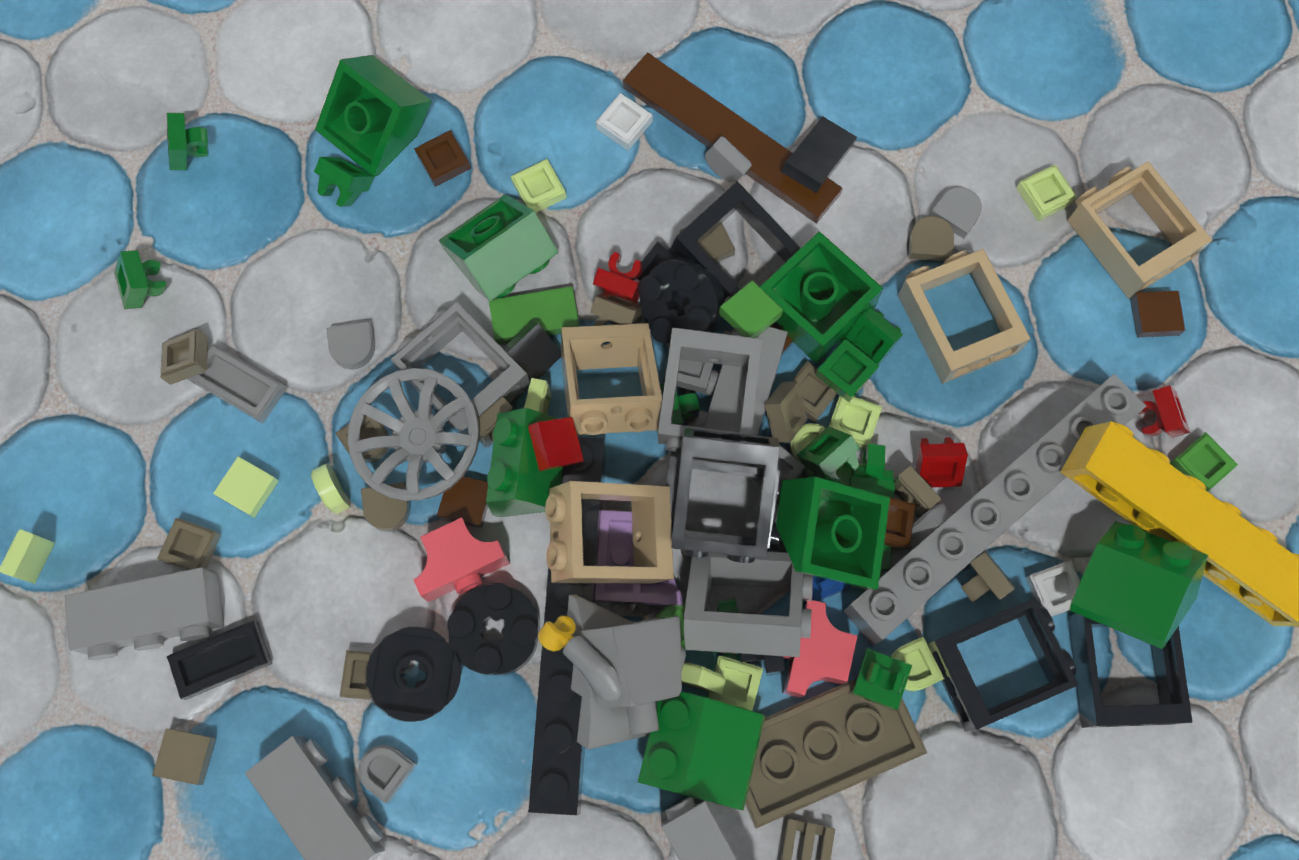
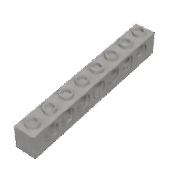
M1113 374L879 579L878 590L867 589L843 611L844 614L873 646L881 642L1066 478L1060 471L1086 427L1110 421L1125 426L1146 405Z

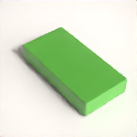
M572 286L489 301L494 339L498 344L509 343L531 321L539 323L548 336L561 334V327H579Z

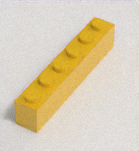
M1110 421L1084 429L1060 473L1132 525L1169 541L1184 543L1191 549L1207 554L1208 558L1203 576L1272 626L1299 627V554L1292 553L1277 543V537L1270 531L1255 527L1241 516L1242 512L1236 506L1218 500L1206 491V486L1203 482L1195 477L1184 475L1170 464V459L1165 454L1147 448L1134 438V433L1128 427Z

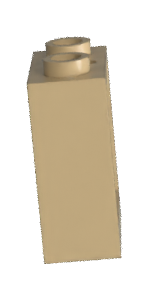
M1149 161L1134 170L1130 166L1125 167L1108 181L1110 185L1100 191L1097 187H1093L1083 193L1075 201L1078 207L1067 220L1128 299L1136 292H1141L1194 259L1213 241ZM1129 194L1135 197L1172 244V246L1140 266L1136 264L1098 215V213Z
M984 249L968 254L967 251L958 252L947 258L941 266L931 270L929 266H923L905 277L906 280L898 297L942 384L1018 354L1031 339ZM970 273L1001 332L953 351L924 291Z
M649 324L561 327V362L568 417H573L577 435L658 430L662 395ZM604 342H610V343L607 344V345H603V344H602V343H604ZM638 367L642 396L580 399L576 370Z
M568 481L549 489L545 514L550 522V544L547 548L546 560L548 568L551 570V583L652 584L674 579L673 549L671 548L670 486ZM581 499L631 501L634 567L583 566Z

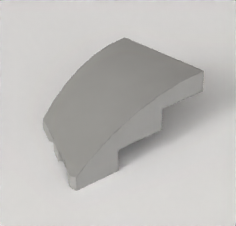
M576 594L569 595L567 616L572 618L575 623L576 630L573 634L575 637L580 636V631L632 623V621ZM573 664L571 690L582 696L577 736L579 744L589 750L649 736L650 732L630 734L627 707L602 708L597 702L595 692L583 674Z

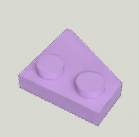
M601 510L597 566L634 567L632 512ZM674 579L652 584L596 583L595 602L683 606V597Z

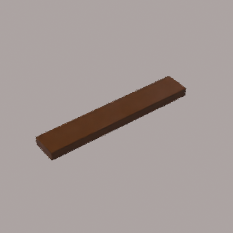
M647 52L623 79V88L709 149L721 136L725 137L751 162L752 166L745 173L814 223L817 224L841 195L843 188L829 178L816 194L782 173L785 162L792 155L791 151Z

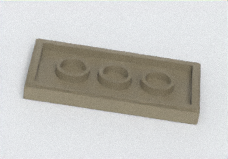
M854 679L766 717L745 803L754 827L759 828L927 754V750L903 698L898 710L893 711L851 695L855 682Z

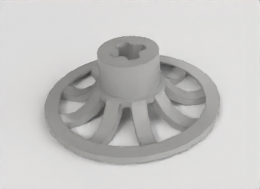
M419 368L396 371L384 376L370 386L353 410L348 427L350 457L358 474L375 491L392 499L403 501L429 499L453 487L471 466L478 448L480 436L479 419L475 406L466 391L446 375L433 370ZM425 380L420 392L417 411H414L409 404L401 382ZM437 384L448 389L457 399L445 405L434 416L432 415L431 404L433 393ZM388 388L402 414L399 420L371 406L372 402ZM464 409L468 421L469 435L445 432L443 427L446 421ZM366 415L392 429V436H379L360 440L364 416ZM447 445L466 446L461 461L453 471L441 456L445 452ZM394 448L395 452L384 460L373 474L367 466L362 452ZM405 461L409 462L406 474L407 490L394 488L384 483L392 470ZM423 463H431L444 480L433 486L420 489L419 475Z

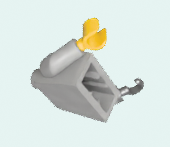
M633 603L630 606V611L642 613L644 615L642 621L580 631V636L576 637L573 635L576 626L573 619L569 616L558 617L554 624L550 621L546 622L538 633L540 643L550 651H559L564 647L563 654L583 674L595 692L597 702L602 708L627 707L630 734H642L659 730L656 701L677 697L682 691L681 672L686 652L681 645L679 616L656 618L654 611L648 605Z

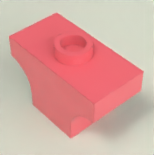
M461 517L420 537L427 552V563L423 572L413 580L420 596L427 602H430L456 590L457 594L468 592L482 584L481 577L509 565L510 562L498 540L482 542L475 539L469 526Z
M815 600L806 601L802 606V609H812L811 635L810 638H801L800 657L783 656V658L790 659L782 693L798 698L805 696L809 686L816 681H827L838 685L848 682L857 641V635L836 629L827 618L826 603Z

